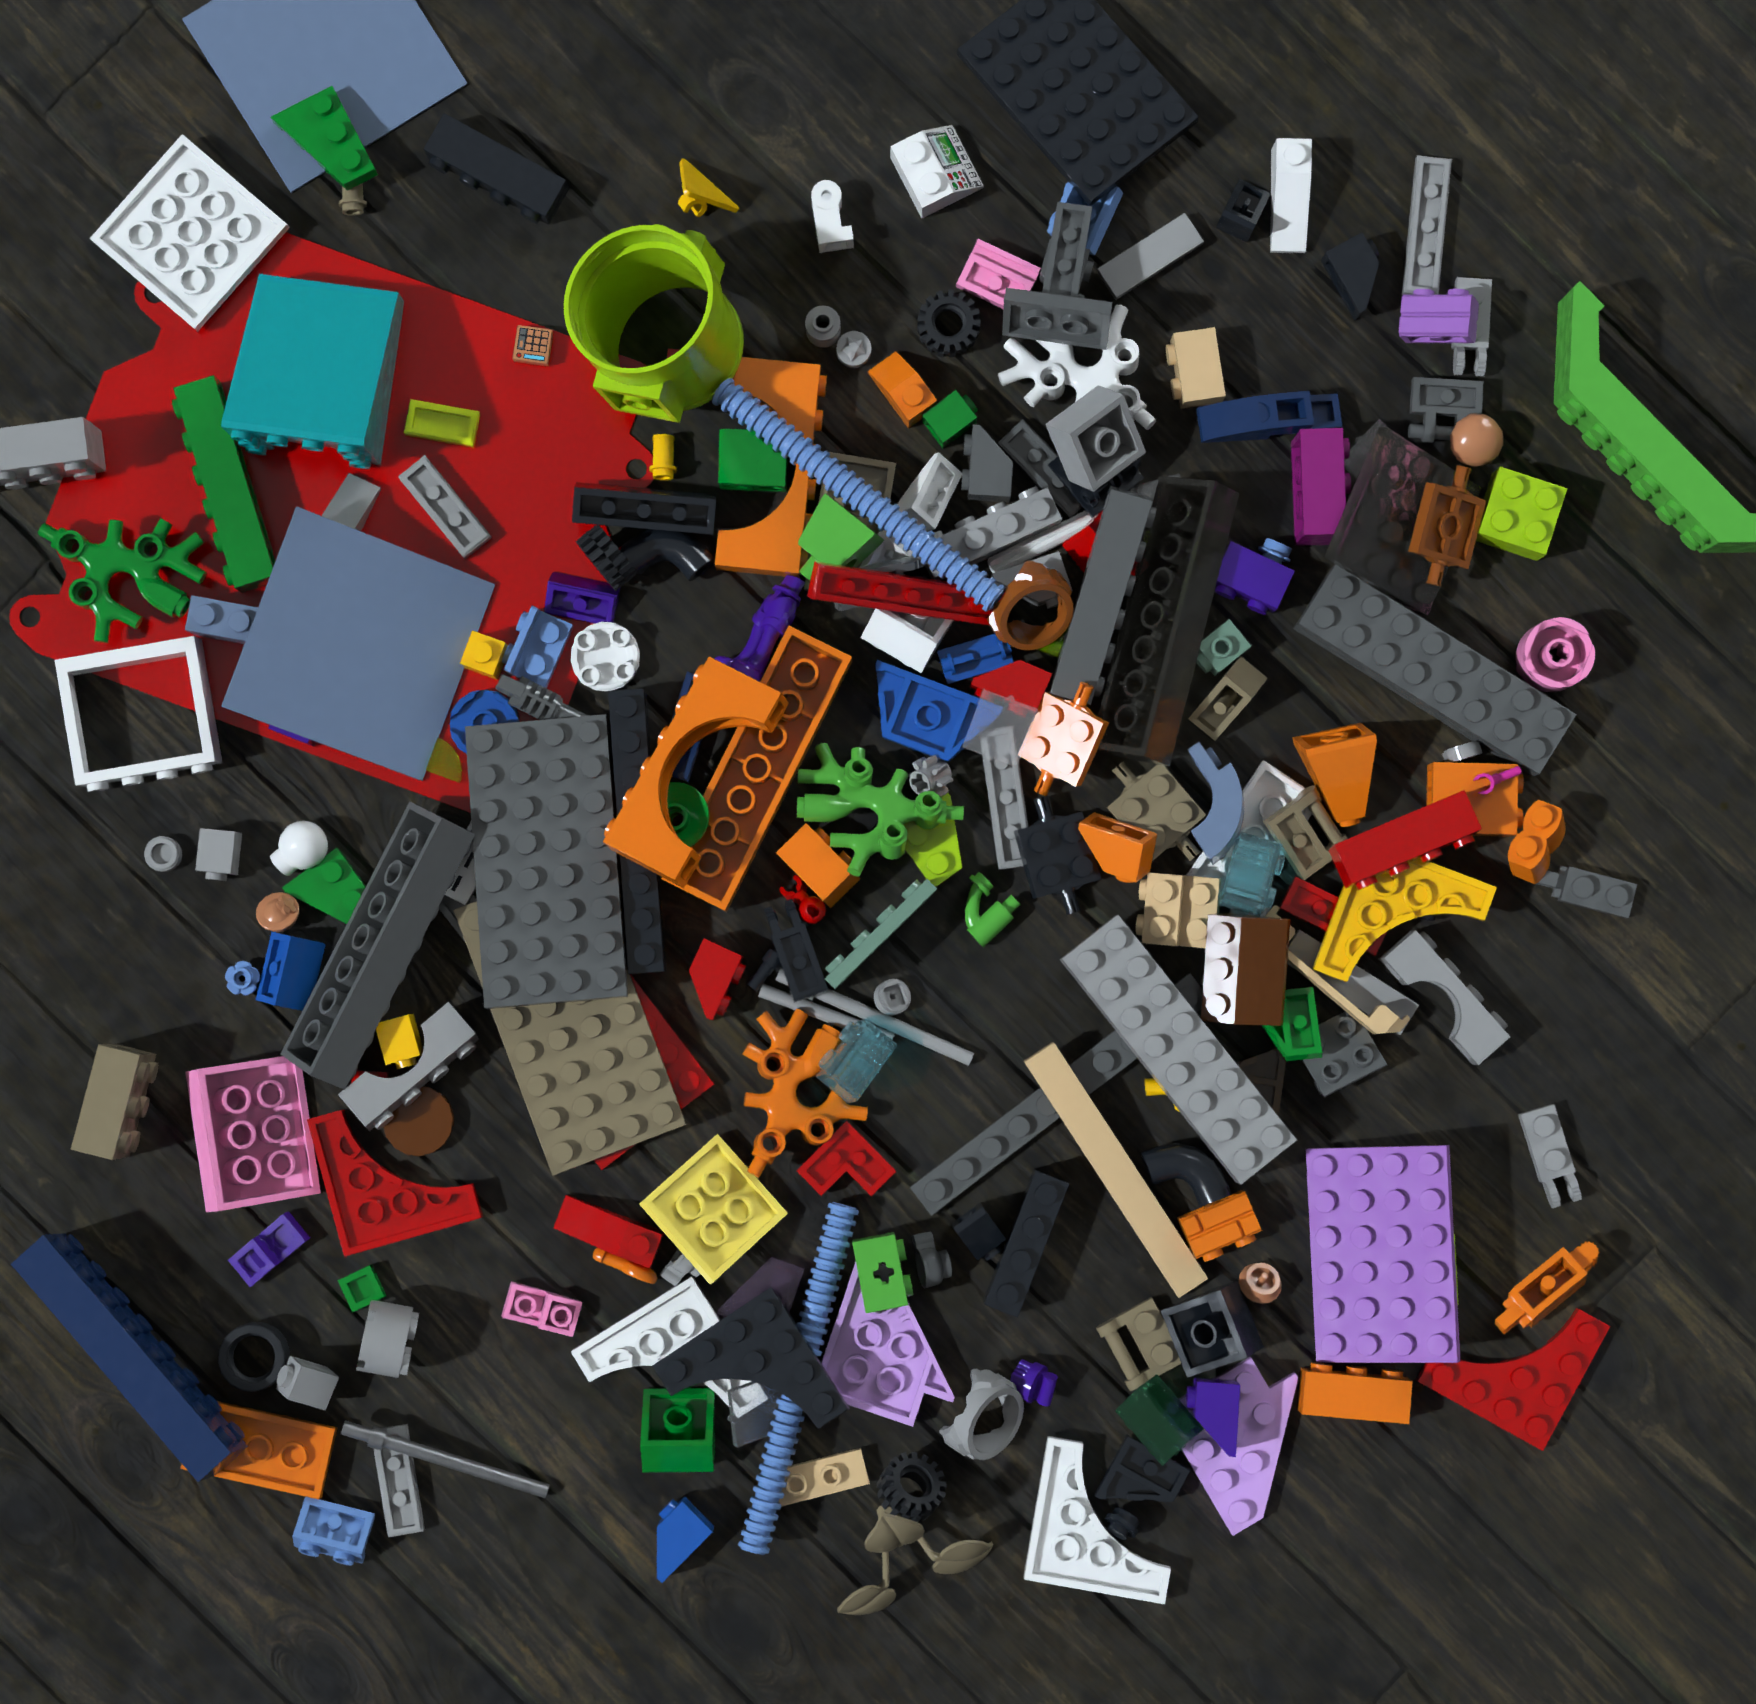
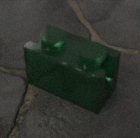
M1157 1374L1138 1387L1115 1410L1125 1425L1134 1432L1146 1446L1149 1453L1162 1466L1174 1455L1181 1452L1204 1430L1201 1424Z

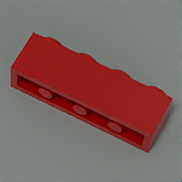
M1465 790L1334 844L1328 851L1345 888L1356 885L1359 891L1377 883L1376 876L1387 871L1392 877L1410 869L1408 863L1418 858H1421L1422 862L1426 863L1443 855L1441 849L1453 844L1456 850L1474 842L1473 835L1482 830V827Z

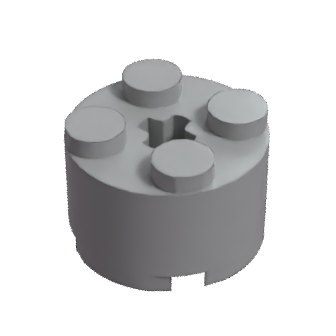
M377 1300L370 1301L356 1371L399 1378V1374L407 1375L412 1347H407L406 1341L407 1339L414 1340L419 1313L412 1312L413 1307Z

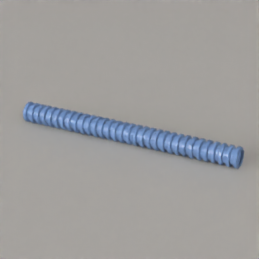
M732 378L724 380L719 385L712 397V403L715 406L720 404L721 410L724 413L729 411V416L732 419L738 418V423L741 426L746 424V429L749 432L755 431V436L758 439L763 437L764 443L766 445L772 444L775 452L781 451V456L784 459L789 457L790 463L792 465L798 464L799 470L802 472L806 470L809 478H817V484H824L825 490L828 492L834 491V497L843 498L842 503L845 505L851 504V510L854 512L860 511L859 515L862 518L868 517V522L871 525H878L877 530L880 532L885 530L888 538L894 537V542L897 545L902 543L904 545L903 549L906 552L911 550L914 558L920 557L923 565L928 563L932 572L936 570L939 572L938 576L940 578H948V584L957 585L956 590L959 592L965 591V597L968 599L970 597L974 598V604H982V610L985 612L990 611L995 603L1000 600L1005 592V586L995 584V578L989 579L987 578V572H979V567L976 564L970 565V560L967 557L962 559L960 557L961 553L958 550L953 552L950 544L945 546L941 537L936 539L934 537L935 533L932 530L929 532L925 530L926 526L924 524H916L917 519L914 517L910 519L907 511H899V505L890 504V498H882V492L879 490L874 492V487L871 484L865 485V480L862 477L857 479L855 477L856 473L853 470L848 472L845 464L839 465V460L836 457L831 459L828 451L822 452L819 444L813 445V440L809 437L805 439L804 433L802 431L796 432L795 426L792 424L787 425L785 418H777L778 413L775 411L770 412L769 406L766 404L760 405V399H752V393L749 391L743 392V386L740 384L735 386V381Z
M836 1202L828 1204V1208L831 1209L830 1214L825 1215V1219H828L827 1225L823 1224L822 1229L825 1230L824 1236L820 1235L819 1238L822 1244L817 1246L816 1249L819 1255L814 1257L813 1260L816 1262L815 1268H811L813 1278L808 1279V1284H811L810 1289L805 1290V1294L808 1297L807 1300L802 1302L805 1308L804 1311L799 1313V1316L802 1317L801 1322H797V1326L816 1356H821L822 1354L819 1348L820 1345H824L825 1341L822 1340L823 1334L826 1335L828 1331L825 1329L826 1323L829 1324L831 1320L827 1317L829 1313L833 1312V1308L830 1307L831 1302L836 1301V1297L833 1295L834 1291L839 1289V1286L836 1285L837 1280L842 1278L839 1272L840 1269L845 1267L842 1261L843 1258H847L848 1254L845 1253L846 1247L849 1248L851 1244L848 1242V1238L853 1236V1232L850 1231L851 1226L856 1225V1221H853L854 1215L859 1214L855 1207ZM783 1394L781 1398L776 1400L779 1406L778 1409L773 1411V1414L776 1415L775 1420L770 1422L773 1429L768 1431L767 1436L770 1437V1440L765 1442L764 1445L767 1451L766 1453L763 1452L761 1456L764 1459V1463L759 1464L761 1474L756 1475V1480L759 1482L758 1485L753 1487V1491L756 1493L755 1496L750 1498V1502L753 1503L752 1507L747 1509V1513L750 1516L744 1521L747 1527L742 1530L741 1535L744 1538L738 1543L742 1550L759 1555L768 1554L770 1548L767 1547L768 1543H771L773 1540L770 1533L775 1531L776 1526L773 1525V1522L777 1521L779 1517L776 1514V1510L781 1509L779 1499L784 1498L782 1488L787 1486V1482L784 1480L785 1477L790 1475V1471L787 1470L788 1466L793 1464V1460L790 1457L795 1455L796 1449L793 1446L799 1441L796 1435L802 1430L799 1427V1423L803 1422L805 1418L802 1416L803 1410Z

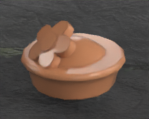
M283 892L272 893L259 902L256 909V918L259 924L266 930L273 932H284L290 929L295 924L299 915L297 900L290 894Z
M1262 1262L1250 1264L1239 1275L1241 1291L1253 1302L1260 1304L1270 1303L1277 1299L1281 1293L1282 1284L1279 1273L1269 1264Z

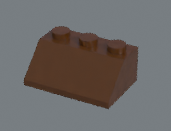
M1232 913L1208 914L1201 1009L1202 1021L1237 1025H1283L1290 919Z

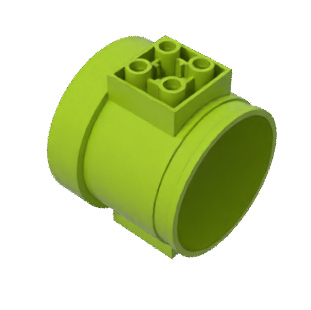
M659 224L623 228L605 236L588 249L570 275L564 295V318L568 333L577 349L597 369L593 388L616 411L680 423L683 411L697 408L712 400L714 392L724 380L733 378L739 367L744 348V333L736 310L721 289L720 281L725 263L708 242L706 236L700 232L686 230L685 234L678 233ZM674 288H695L708 292L703 319L693 337L684 347L671 357L654 365L640 368L620 367L618 349L622 331L630 316L643 302L660 292Z

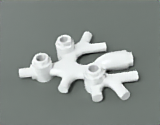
M1115 305L1110 319L1107 350L1102 349V357L1094 366L1086 367L1078 364L1074 358L1072 345L1036 340L1050 353L1048 360L1040 361L1013 337L1009 338L1004 344L1003 348L1017 359L1018 364L998 373L999 380L1002 386H1006L1021 379L1032 378L1035 381V386L1024 396L1025 401L1031 407H1034L1043 398L1046 400L1060 398L1064 393L1065 385H1070L1076 390V401L1099 385L1123 394L1127 405L1130 406L1129 410L1133 420H1136L1146 430H1149L1156 422V419L1145 410L1147 405L1140 399L1139 391L1131 385H1122L1119 380V375L1132 374L1136 371L1139 364L1138 345L1131 339H1122L1121 328L1128 313V309L1125 306Z

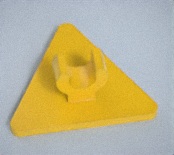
M684 158L681 159L679 165L684 194L678 200V204L685 213L691 208L697 217H701L707 209V203L734 213L739 210L738 205Z

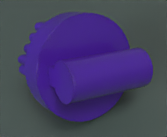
M1022 1359L1014 1369L1010 1381L1016 1385L1017 1391L1021 1394L1024 1401L1033 1403L1036 1400L1042 1406H1050L1058 1377L1056 1374L1048 1372L1046 1366L1038 1362L1032 1364Z

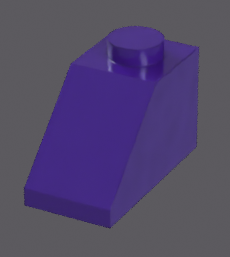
M1194 1377L1193 1386H1187L1186 1408H1192V1415L1229 1457H1236L1240 1384L1236 1380Z

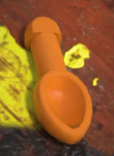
M596 1248L593 1251L594 1260L618 1269L633 1278L650 1284H655L658 1279L657 1274L651 1268L618 1257L600 1248Z

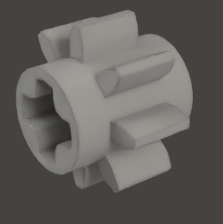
M932 755L927 759L922 757L912 763L915 771L908 774V777H910V786L917 795L925 791H933L941 797L949 792L946 785L952 782L953 778L951 769L945 761L937 759L936 755Z

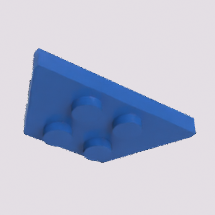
M879 660L875 664L882 737L929 756L936 755L937 759L949 763L1003 713L1004 707Z

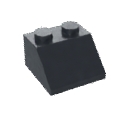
M1238 1281L1205 1291L1161 1310L1187 1378L1248 1358L1264 1347Z

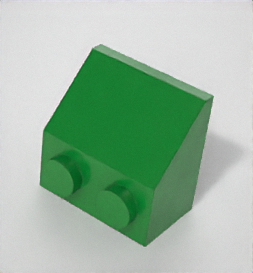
M687 1388L674 1396H670L667 1389H644L640 1440L643 1473L714 1472L715 1392L710 1388Z

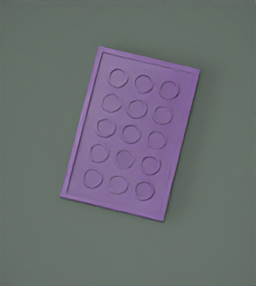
M1449 1145L1306 1149L1316 1362H1460Z

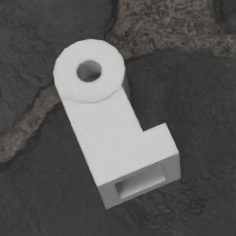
M831 180L818 182L812 189L811 199L819 253L854 248L851 225L841 226L839 212L842 207V192L840 187Z

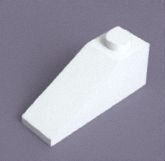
M1277 138L1271 149L1270 253L1306 252L1312 139Z

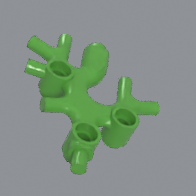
M821 743L815 747L821 762V768L818 770L798 769V783L834 784L840 788V792L836 795L805 793L804 797H797V818H804V822L836 821L863 807L870 808L877 814V826L868 833H830V847L851 848L855 852L847 869L853 876H860L867 860L877 852L890 860L898 859L905 853L908 835L904 826L905 823L914 821L920 828L933 829L939 824H945L946 820H963L964 806H948L946 801H943L940 795L933 791L920 793L916 800L906 798L902 794V789L909 775L902 769H896L891 781L886 786L875 787L871 785L873 768L871 763L865 759V749L862 747L852 748L851 760L846 763L845 767H841L834 759L828 744Z

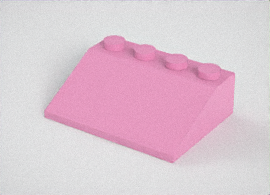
M281 1056L185 1072L206 1212H217L321 1193L314 1144L307 1119H310L302 1069Z

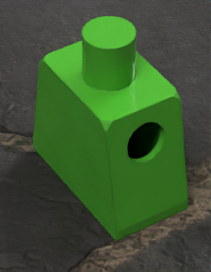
M825 493L798 540V545L811 554L799 572L808 580H811L814 561L856 568L883 543L884 539Z

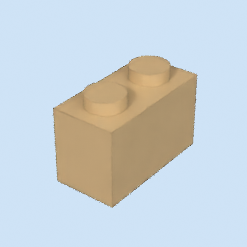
M1215 327L1173 333L1170 344L1166 345V358L1169 366L1174 365L1176 378L1171 379V390L1173 399H1179L1180 409L1223 402L1226 395Z

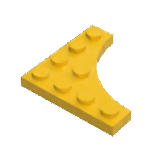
M1421 858L1409 862L1410 869L1391 877L1387 871L1376 876L1378 882L1358 891L1356 885L1347 889L1343 886L1312 970L1347 982L1360 957L1378 937L1389 929L1417 917L1435 914H1455L1485 921L1497 887L1429 861L1423 863Z

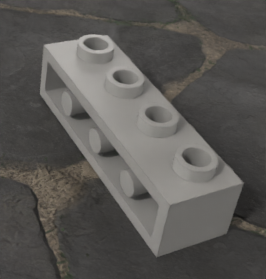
M1036 486L1018 495L1020 500L1010 505H1007L1005 501L997 503L986 510L988 515L975 520L974 516L967 517L954 524L955 530L944 535L942 530L934 532V537L936 539L941 537L945 546L950 544L953 552L958 550L961 553L960 557L962 559L967 557L970 560L969 564L974 565L1060 524L1062 517L1048 487L1039 491ZM928 563L925 565L931 579L941 581L946 578H940L937 570L932 572Z

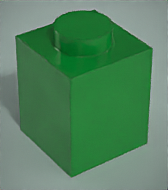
M955 390L922 415V423L943 449L973 427V424H976L977 417L975 413L978 410L966 394L961 397L957 390Z

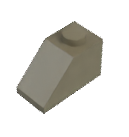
M1240 656L1188 719L1216 741L1268 678Z

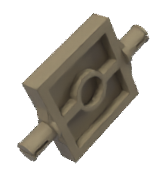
M1124 761L1118 766L1127 777L1117 767L1112 772L1115 773L1126 787L1120 797L1107 807L1108 810L1118 821L1157 833L1152 861L1166 849L1176 845L1189 861L1194 859L1195 857L1186 846L1196 856L1201 851L1187 836L1192 827L1206 816L1203 810L1161 762L1148 773L1138 777L1131 772Z

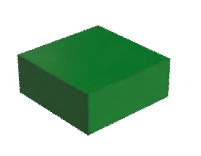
M372 1264L337 1280L352 1313L369 1305L371 1300L378 1301L387 1296Z

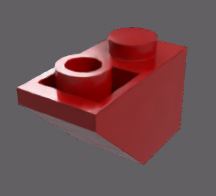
M1018 660L974 677L970 688L976 691L975 697L994 703L995 699L1008 705L1007 711L1026 718L1027 713L1035 715L1052 673Z
M704 938L689 972L706 1018L714 1021L716 1015L724 1016L731 1001V997L726 994L731 983L739 984L746 965L741 963L743 956Z

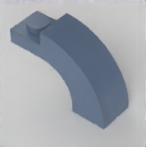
M1198 742L1187 750L1191 759L1210 785L1213 801L1210 812L1205 820L1192 829L1191 833L1211 864L1214 865L1227 854L1240 833L1244 818V796L1239 778L1232 764L1229 763L1218 770L1217 767L1222 765L1213 749L1209 747L1205 750L1201 743Z

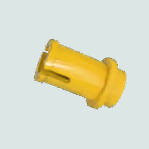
M669 434L653 435V465L649 466V471L653 473V479L671 480L674 478V473L677 472V467L674 466L675 437Z

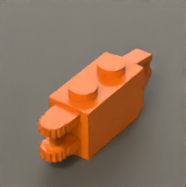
M1590 1241L1584 1244L1581 1243V1246H1577L1570 1253L1562 1247L1514 1286L1508 1293V1299L1502 1304L1507 1310L1495 1319L1494 1324L1505 1335L1517 1324H1520L1524 1329L1527 1326L1532 1328L1585 1285L1587 1272L1591 1270L1592 1266L1594 1267L1597 1264L1596 1260H1598L1600 1253L1598 1252L1599 1248H1597V1245H1594V1242L1590 1243Z

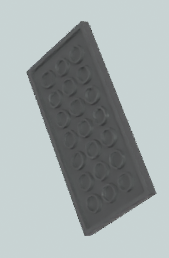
M607 715L465 726L472 833L475 834L473 838L484 1008L495 1009L628 997L618 853L612 851L603 843L605 829L608 823L615 818Z

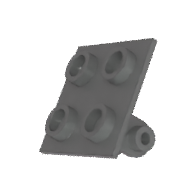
M1346 1011L1319 1024L1322 1058L1303 1060L1315 1081L1314 1085L1318 1093L1324 1097L1387 1066L1367 1029Z

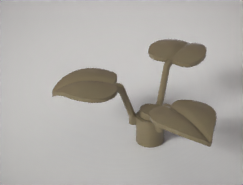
M879 1506L877 1509L878 1521L866 1537L864 1545L867 1551L882 1553V1582L878 1586L867 1585L856 1590L837 1608V1612L848 1615L871 1614L885 1609L895 1600V1590L888 1588L889 1551L897 1547L918 1541L930 1559L936 1561L932 1566L934 1572L939 1574H955L966 1571L981 1562L991 1551L993 1543L992 1541L986 1543L980 1540H963L949 1545L941 1553H936L924 1539L925 1531L920 1523L903 1518L900 1514H890L893 1510L890 1506L885 1510L882 1506Z

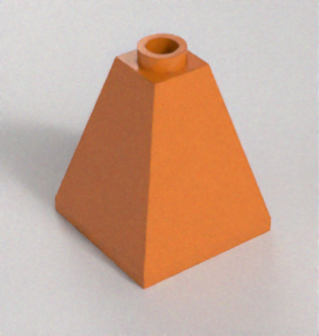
M1360 722L1292 737L1294 746L1331 817L1339 823L1340 827L1359 824V818L1365 817L1377 743L1376 734Z

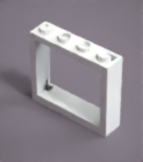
M190 636L55 660L76 786L87 787L88 792L109 789L108 783L122 781V786L144 783L143 777L157 775V780L179 777L178 771L191 769L192 774L212 771V765L223 763L202 639ZM187 656L203 753L89 772L73 676Z

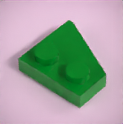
M1313 987L1285 990L1283 1025H1261L1286 1061L1322 1058V1046Z

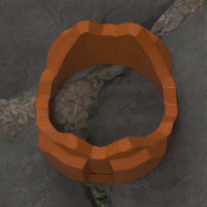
M1026 561L1015 579L1007 585L1002 599L995 603L994 610L987 618V621L997 638L1003 643H1008L1020 650L1043 648L1056 641L1068 628L1074 609L1070 597L1072 591L1062 574L1056 569L1046 568L1043 564L1035 563L1034 561ZM1039 590L1056 592L1058 616L1054 622L1046 623L1043 626H1033L1019 620L1007 623L1013 606L1027 594Z

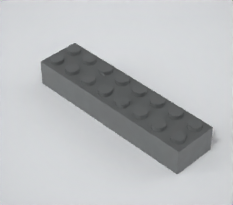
M1337 564L1330 569L1293 628L1472 741L1477 740L1481 747L1508 764H1518L1521 771L1529 777L1541 773L1577 715Z
M409 802L281 1052L283 1057L310 1076L341 1089H346L349 1081L353 1079L357 1072L358 1063L365 1049L373 1041L374 1032L381 1018L389 1010L390 1000L398 985L404 980L406 969L414 953L420 949L423 936L430 922L438 913L440 902L447 889L452 886L455 873L462 859L469 853L475 834Z

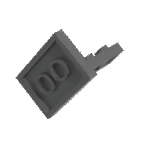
M1057 202L1042 292L1006 288L1003 308V336L1107 350L1112 302L1078 298L1092 206Z

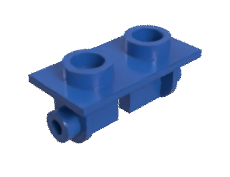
M995 634L937 651L947 685L990 672L1014 662L1011 655V646L1000 641Z

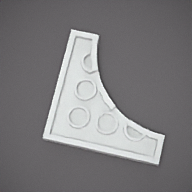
M691 1276L576 1347L571 1353L588 1381L591 1382L602 1375L632 1366H652L719 1322L720 1319L694 1276ZM718 1379L703 1382L719 1395L736 1417L767 1398L760 1384L752 1381Z
M1047 1436L1024 1580L1165 1604L1171 1571L1170 1566L1152 1562L1131 1552L1106 1530L1093 1511L1083 1479V1442Z

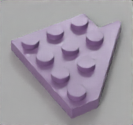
M855 1261L821 1364L847 1405L913 1427L924 1393L950 1402L954 1401V1394L909 1303L907 1306L871 1313L865 1312ZM879 1263V1270L873 1273L874 1276L880 1275L882 1281L889 1280V1273L893 1272V1270Z
M1251 1357L1246 1358L1213 1378L1236 1380L1240 1384L1236 1457H1229L1192 1415V1408H1186V1395L1159 1410L1232 1536L1264 1517L1298 1382V1377L1293 1372L1268 1387Z

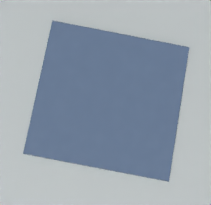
M212 0L182 18L290 193H293L326 171L305 150L303 151L287 133L278 128L270 118L271 116L333 86L364 148L468 85L415 0Z
M296 506L221 707L423 781L464 671L460 661L472 630L478 632L495 584Z

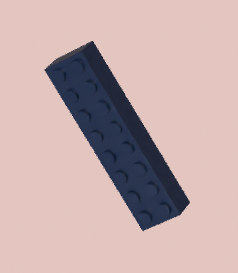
M65 1233L42 1235L11 1263L13 1268L196 1481L200 1482L217 1475L248 1447L243 1440L245 1438L243 1431L234 1422L228 1423L219 1413L222 1411L220 1404L211 1395L207 1394L205 1396L196 1386L199 1384L196 1376L189 1369H182L173 1358L176 1355L171 1347L164 1341H157L150 1333L153 1330L151 1324L142 1315H135L127 1306L130 1303L127 1296L116 1287L113 1289L104 1279L107 1276L105 1271L95 1261H88L81 1253L84 1250L82 1244L73 1235L69 1234L67 1236Z

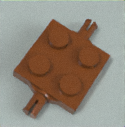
M1457 465L1452 486H1442L1426 482L1408 552L1423 556L1431 562L1426 581L1427 584L1441 587L1445 566L1469 569L1486 505V500L1475 497L1466 490L1471 468Z

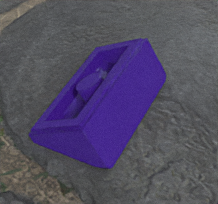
M553 572L548 580L544 612L591 623H614L621 587L615 591L607 582Z

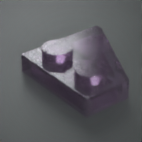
M771 1256L718 1309L717 1315L728 1316L770 1287L775 1289L790 1313L805 1268Z

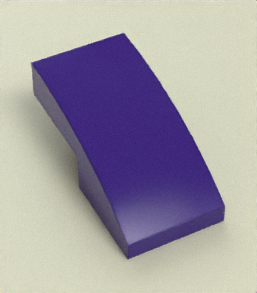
M287 1211L258 1236L250 1240L228 1261L249 1287H252L307 1242L310 1237L291 1213Z

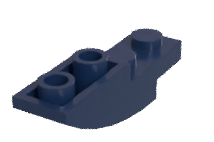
M1310 391L1277 393L1234 399L1196 409L1201 443L1268 439L1271 435L1297 434L1300 429L1343 427L1338 394L1310 395Z

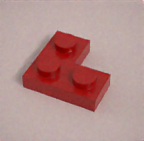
M847 1120L833 1133L827 1142L823 1143L796 1170L820 1196L846 1171L870 1196L896 1172Z

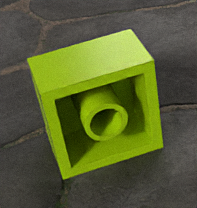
M1500 466L1492 473L1484 496L1486 505L1476 541L1538 561L1547 554L1568 488Z

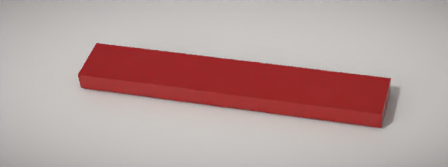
M814 561L807 594L810 599L983 625H989L987 618L994 610L993 607L990 611L985 612L982 610V604H974V598L970 597L968 599L965 597V591H957V585H950L946 581Z

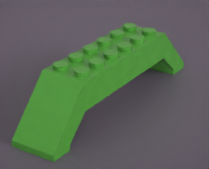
M1579 281L1558 303L1554 405L1558 408V415L1568 425L1574 424L1583 433L1581 436L1583 441L1591 449H1598L1607 458L1606 463L1617 475L1623 474L1632 483V491L1640 499L1648 500L1656 508L1655 513L1662 522L1669 526L1672 524L1681 533L1680 539L1688 548L1694 551L1697 549L1699 553L1756 552V513H1749L1599 361V311L1604 305Z

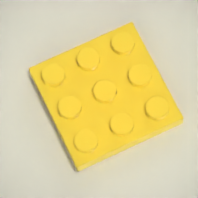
M718 1134L639 1203L709 1284L718 1279L788 1214L755 1176L747 1172L748 1167Z

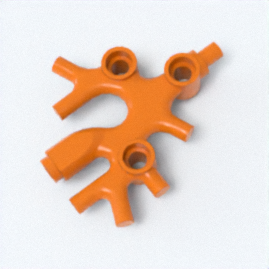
M797 1008L785 1027L779 1026L768 1011L760 1015L756 1020L768 1034L771 1046L769 1049L763 1050L749 1042L742 1054L757 1063L758 1072L762 1077L774 1082L773 1088L769 1092L762 1094L746 1092L744 1097V1106L764 1109L768 1116L765 1130L760 1132L754 1140V1150L751 1154L755 1157L747 1170L749 1174L757 1178L761 1176L767 1164L772 1165L776 1156L783 1152L786 1145L785 1136L792 1130H801L802 1137L807 1143L820 1145L832 1137L834 1131L833 1124L841 1119L866 1121L868 1107L848 1105L845 1102V1094L854 1079L842 1072L823 1104L817 1107H807L798 1101L796 1097L798 1085L802 1081L818 1075L830 1064L842 1043L840 1040L842 1033L824 1024L821 1029L816 1030L803 1055L794 1056L791 1053V1046L808 1017L807 1013ZM771 1059L776 1062V1071H771L767 1068V1060ZM812 1125L820 1127L821 1135L819 1137L812 1134ZM765 1138L771 1139L774 1143L771 1151L763 1146Z

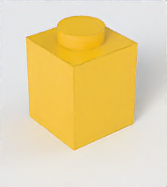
M472 630L460 664L466 669L498 680L504 665L502 658L508 645L503 641Z
M414 1014L379 1022L376 1032L385 1065L395 1063L397 1070L416 1065V1057L422 1056L423 1046Z

